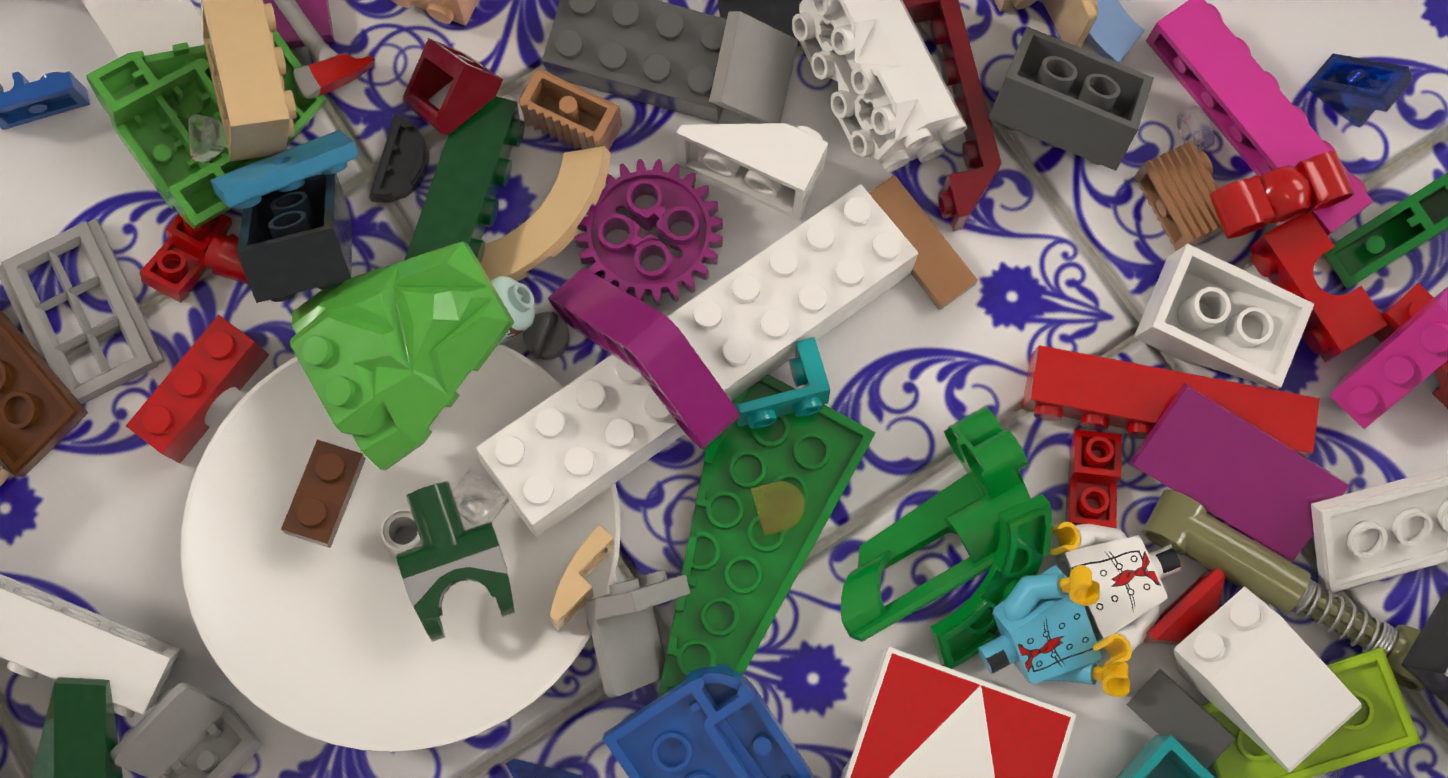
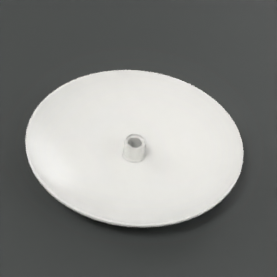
M499 343L479 371L471 370L456 390L460 396L451 408L444 407L430 425L429 429L433 432L423 445L387 470H380L364 455L366 460L333 544L331 548L287 535L281 530V527L317 439L359 453L362 452L352 435L341 433L334 426L297 357L280 365L258 382L236 404L206 447L193 476L185 504L181 529V565L189 608L201 639L216 664L232 684L261 710L304 735L333 745L382 752L424 750L473 737L507 721L550 689L574 663L592 636L587 625L585 606L559 631L552 625L549 615L557 587L568 564L580 546L599 524L614 538L615 549L584 579L593 587L594 597L592 599L610 594L609 585L614 583L621 535L620 508L616 483L536 539L481 464L476 447L558 392L563 386L539 365L517 351ZM449 481L465 530L490 521L492 522L507 566L515 613L502 617L496 598L490 595L484 585L472 580L460 581L448 589L442 601L443 615L440 616L445 638L432 642L408 597L396 559V554L422 545L418 531L415 539L405 545L395 543L394 538L400 528L404 526L416 527L406 495L429 485Z

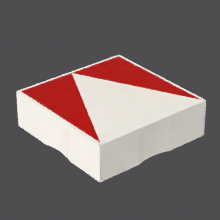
M887 647L883 650L861 714L860 732L852 756L843 768L840 778H1058L1077 714L892 647Z

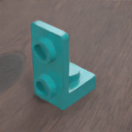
M815 337L796 341L795 358L789 359L796 387L802 385L804 387L736 405L735 407L740 414V417L736 420L738 426L749 424L751 429L763 428L775 423L778 416L794 412L797 417L808 416L823 409L822 405L829 403L830 386Z

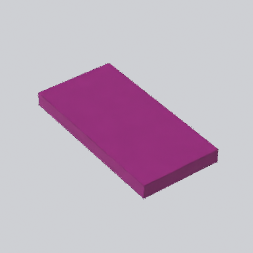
M1184 383L1130 460L1134 467L1172 490L1194 499L1208 512L1290 562L1295 560L1314 534L1311 504L1341 496L1349 488V485L1343 479Z

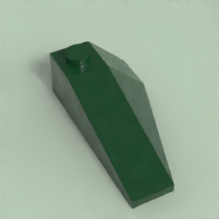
M57 678L53 686L31 778H123L122 767L117 766L110 758V752L118 744L110 680Z

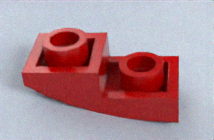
M178 214L165 229L167 241L139 272L142 283L181 303L207 269V266L203 264V260L210 243L219 232L227 235L232 225L231 218L221 214L194 230Z
M1074 430L1068 471L1065 522H1071L1074 525L1094 524L1117 528V484L1121 479L1122 434Z

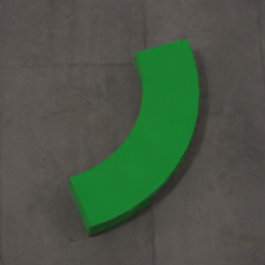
M1043 494L998 513L1000 523L999 543L996 556L987 576L974 594L960 608L943 620L930 626L938 659L942 666L952 669L978 654L980 646L996 639L995 632L998 630L992 614L995 606L1008 597L1022 577L1037 575L1043 556H1048L1052 537L1051 506Z

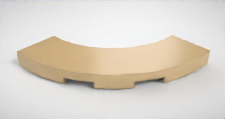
M605 146L563 153L557 179L542 205L518 228L497 240L485 244L481 266L490 281L498 276H507L516 281L529 276V270L536 267L550 255L555 258L578 234L577 226L588 212L590 206H596L606 182L611 153Z

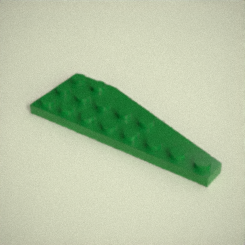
M767 374L759 382L734 398L732 403L736 406L748 401L794 390L795 388ZM822 405L823 409L817 413L803 417H797L795 412L778 416L775 423L758 429H751L749 424L738 426L737 421H735L706 447L682 575L687 577L690 594L679 597L676 600L658 698L685 681L688 673L699 668L725 664L742 675L744 674L876 432L834 409Z

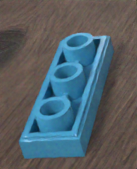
M337 130L210 181L215 194L228 208L246 209L257 205L262 200L261 196L273 191L288 192L298 189L305 184L306 178L318 173L324 175L338 173L348 166L347 162L356 159L359 153L355 141L341 130Z

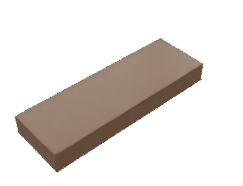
M895 175L869 192L871 197L918 251L919 254L911 274L939 310L976 285L978 279Z

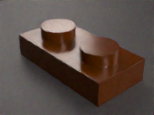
M317 439L281 530L287 535L331 548L366 460L364 455Z

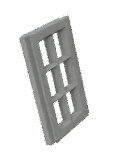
M96 218L89 222L85 221L1 262V283L28 342L81 404L165 362L105 232ZM81 245L95 273V277L72 287L58 256ZM50 260L64 292L41 303L26 271ZM100 285L115 317L91 328L77 295ZM68 300L83 333L59 344L45 311ZM119 326L134 358L110 369L96 337ZM84 342H88L102 374L78 385L64 352Z

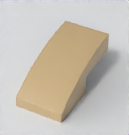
M600 524L577 550L557 587L549 616L552 625L558 631L585 606L584 601L591 600L594 597L593 587L584 578L615 549L614 538Z

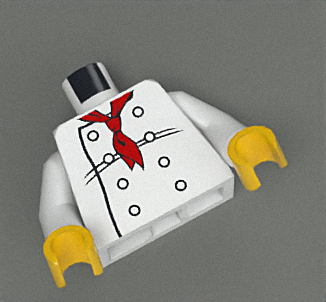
M1063 522L1052 526V533L1058 538L1059 545L1057 548L1051 549L1050 553L1053 556L1062 554L1055 558L1060 570L1067 577H1070V572L1074 567L1084 565L1092 571V581L1100 584L1099 600L1093 605L1084 607L1096 641L1100 640L1093 645V649L1098 651L1101 648H1105L1109 652L1111 661L1105 668L1110 670L1130 659L1132 651L1143 643L1147 637L1146 632L1154 626L1160 617L1158 605L1167 599V593L1161 579L1181 571L1179 558L1170 545L1148 553L1139 536L1127 538L1120 529L1094 524L1074 525L1071 522Z

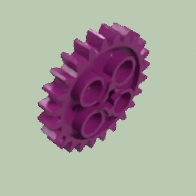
M638 159L636 172L630 173L628 168L622 163L619 165L621 177L615 179L610 174H607L606 187L602 190L596 206H590L586 213L588 217H584L577 226V229L585 233L575 236L576 246L587 248L579 254L581 264L594 263L589 269L590 272L599 277L604 275V280L627 293H635V298L644 302L646 295H652L654 303L658 307L661 305L662 294L667 292L677 302L679 301V287L683 286L691 293H694L696 290L693 277L696 276L703 280L709 278V271L704 263L717 265L718 255L709 249L720 248L723 245V237L713 233L723 229V219L711 217L718 211V202H704L709 196V187L705 185L694 189L696 174L693 172L682 180L680 178L679 164H675L669 173L663 172L661 159L656 160L653 170H646L643 160ZM650 195L657 200L656 204L649 209H640L633 203L639 196ZM619 208L624 209L630 214L633 220L629 219L628 217L622 214H617L616 211ZM679 221H685L693 227V230L685 236H676L669 229L674 223ZM640 227L646 231H651L654 227L657 228L658 238L652 234L642 238ZM615 229H622L629 234L627 240L620 244H611L605 238L610 231ZM665 245L676 251H681L682 256L675 257ZM649 256H659L665 261L664 266L657 271H647L643 269L641 263Z

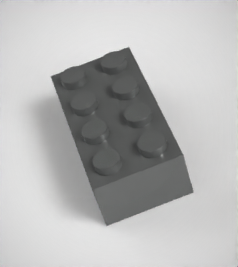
M560 0L542 63L548 73L570 83L719 124L723 107L709 102L727 19L659 0Z

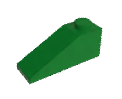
M1448 173L1333 243L1335 247L1325 257L1347 289L1448 230Z

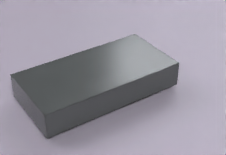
M1159 669L1126 704L1159 735L1173 736L1206 769L1236 739L1232 732L1162 669Z

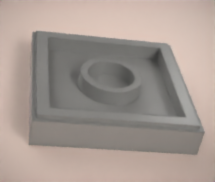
M741 11L728 12L709 102L761 124L781 123L798 40Z

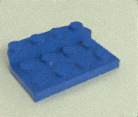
M725 664L703 667L688 673L685 681L606 731L602 738L629 778H815L811 769L754 685L745 676Z

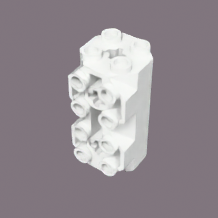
M802 0L799 4V14H796L792 19L794 36L799 40L815 77L821 80L830 78L838 81V91L834 92L831 96V109L838 118L855 156L860 158L869 156L878 160L888 173L903 167L909 161L916 158L921 163H925L938 157L945 150L942 145L943 143L966 131V122L902 0Z

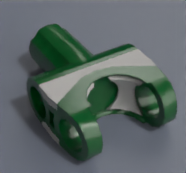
M449 481L429 485L407 494L406 498L422 545L396 554V559L408 597L431 641L445 638L440 616L443 615L442 601L448 589L460 581L472 580L484 585L490 595L496 598L502 617L515 613L507 566L492 522L490 521L465 530Z

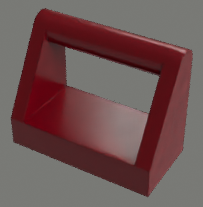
M428 38L404 92L403 103L438 132L448 135L497 95L503 79L466 53ZM452 81L440 109L428 101Z

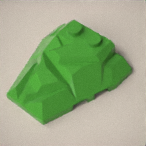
M276 30V32H273L275 47H282L286 63V75H283L285 91L291 90L293 93L297 118L293 119L295 136L288 137V146L322 108L326 98L323 95L309 99L302 96L294 81L293 71L303 66ZM187 42L172 45L173 51L144 56L143 50L131 52L87 74V81L98 101L111 118L116 134L172 210L176 209L183 220L194 230L231 209L215 194L211 179L270 157L265 156L230 162L204 45L189 47Z
M462 241L352 277L333 289L319 291L293 311L291 326L296 335L290 339V346L334 426L341 433L352 435L361 452L380 470H387L425 443L433 432L429 429L430 425L444 407L451 408L460 396L456 390L471 370L479 371L515 322L469 244Z

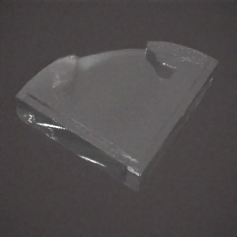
M194 114L188 118L190 157H192L193 161L207 163L228 147L225 130L217 118Z

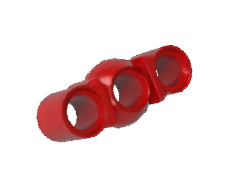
M1332 150L1315 155L1307 160H1302L1295 167L1290 165L1283 166L1261 176L1256 175L1250 179L1229 183L1213 191L1209 197L1226 239H1233L1262 229L1269 223L1285 222L1303 213L1308 214L1312 211L1334 206L1349 199L1355 193L1337 151Z

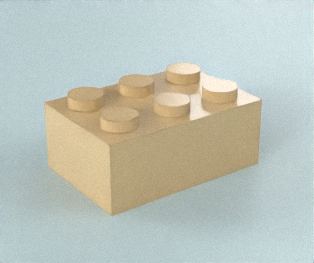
M201 0L202 37L230 162L272 156L286 151L288 137L295 136L293 119L297 118L293 93L291 90L285 91L283 75H286V63L282 47H275L273 32H276V20L272 4H263V0Z

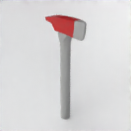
M273 0L307 47L314 61L313 64L296 68L293 71L296 86L304 98H314L336 90L362 76L374 65L375 59L371 56L354 58L345 53L338 55L323 41L295 0Z

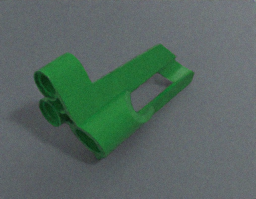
M988 407L980 408L950 425L944 431L949 445L967 474L859 546L858 568L847 576L841 595V620L850 638L863 642L991 568L996 556L1000 536L998 513L1031 498L1020 473L1022 468L1028 466L1026 455L1015 436L1007 428L1002 430L996 417ZM947 533L958 535L969 558L884 606L881 597V576L884 569Z

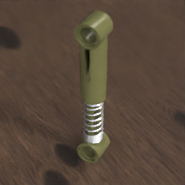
M1167 489L1163 491L1142 530L1143 535L1161 548L1170 545L1176 554L1185 555L1209 570L1219 568L1225 574V579L1240 588L1245 586L1259 599L1286 614L1290 611L1295 614L1303 612L1304 619L1309 617L1315 619L1316 626L1320 624L1327 626L1328 633L1334 630L1339 633L1340 640L1346 637L1351 640V646L1358 644L1363 647L1362 652L1383 647L1397 684L1414 691H1422L1425 686L1401 665L1421 630L1406 625H1397L1394 628L1386 622L1380 623L1378 617L1368 618L1367 611H1356L1355 604L1350 603L1346 605L1343 597L1334 598L1331 590L1321 591L1320 584L1310 579L1311 573L1207 514V510L1194 499L1174 490Z

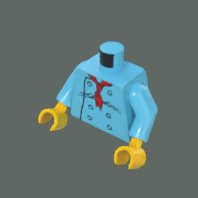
M1056 565L1041 575L1024 576L1008 597L995 606L992 614L1001 636L978 648L979 654L991 674L1013 663L1025 679L1033 684L1042 681H1068L1095 685L1098 680L1102 681L1103 690L1112 697H1124L1130 692V680L1127 678L1129 667L1126 662L1110 670H1107L1105 666L1110 663L1111 658L1105 662L1104 667L1098 665L1097 661L1103 659L1100 650L1094 651L1093 645L1097 641L1084 606L1093 605L1099 600L1100 584L1092 581V571L1084 565L1074 567L1070 572V577H1067Z

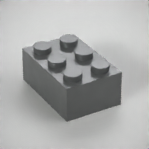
M1027 27L988 119L1002 124L1007 129L1017 130L1044 141L1049 146L1061 148L1081 156L1093 164L1103 165L1116 171L1138 131L1154 77Z

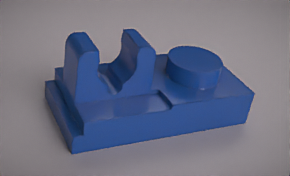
M70 71L65 73H47L40 80L30 83L20 72L12 73L14 86L10 91L4 92L0 84V128L5 130L88 106L90 102L87 90Z

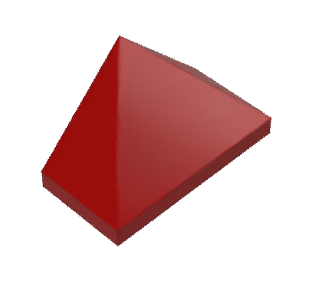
M1219 568L1203 573L1160 613V617L1154 626L1146 632L1147 637L1143 642L1175 645L1181 643L1219 609L1225 574Z

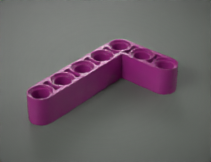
M585 268L578 271L548 297L553 308L573 329L638 371L680 428L699 448L705 449L740 417L732 401L680 329L660 311Z

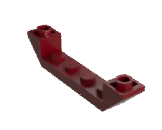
M902 0L914 24L930 21L933 42L935 45L941 44L945 58L941 60L943 80L946 86L952 85L954 101L967 126L966 131H964L966 142L962 144V153L967 169H973L948 174L942 191L938 192V204L943 218H949L952 231L961 230L994 180L1002 163L990 119H988L989 114L959 0Z

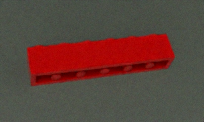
M1039 345L1030 356L1022 409L1034 411V417L1042 420L1061 421L1062 417L1080 420V425L1085 428L1107 430L1109 426L1127 429L1126 434L1129 436L1146 439L1184 383L1307 457L1313 454L1320 398Z

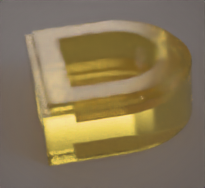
M778 481L751 489L764 537L789 530L800 522L804 513L805 502L802 493L796 486L788 482Z

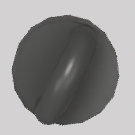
M552 311L535 314L533 324L522 333L526 348L530 354L538 359H555L562 355L569 345L570 335L568 327L564 320Z

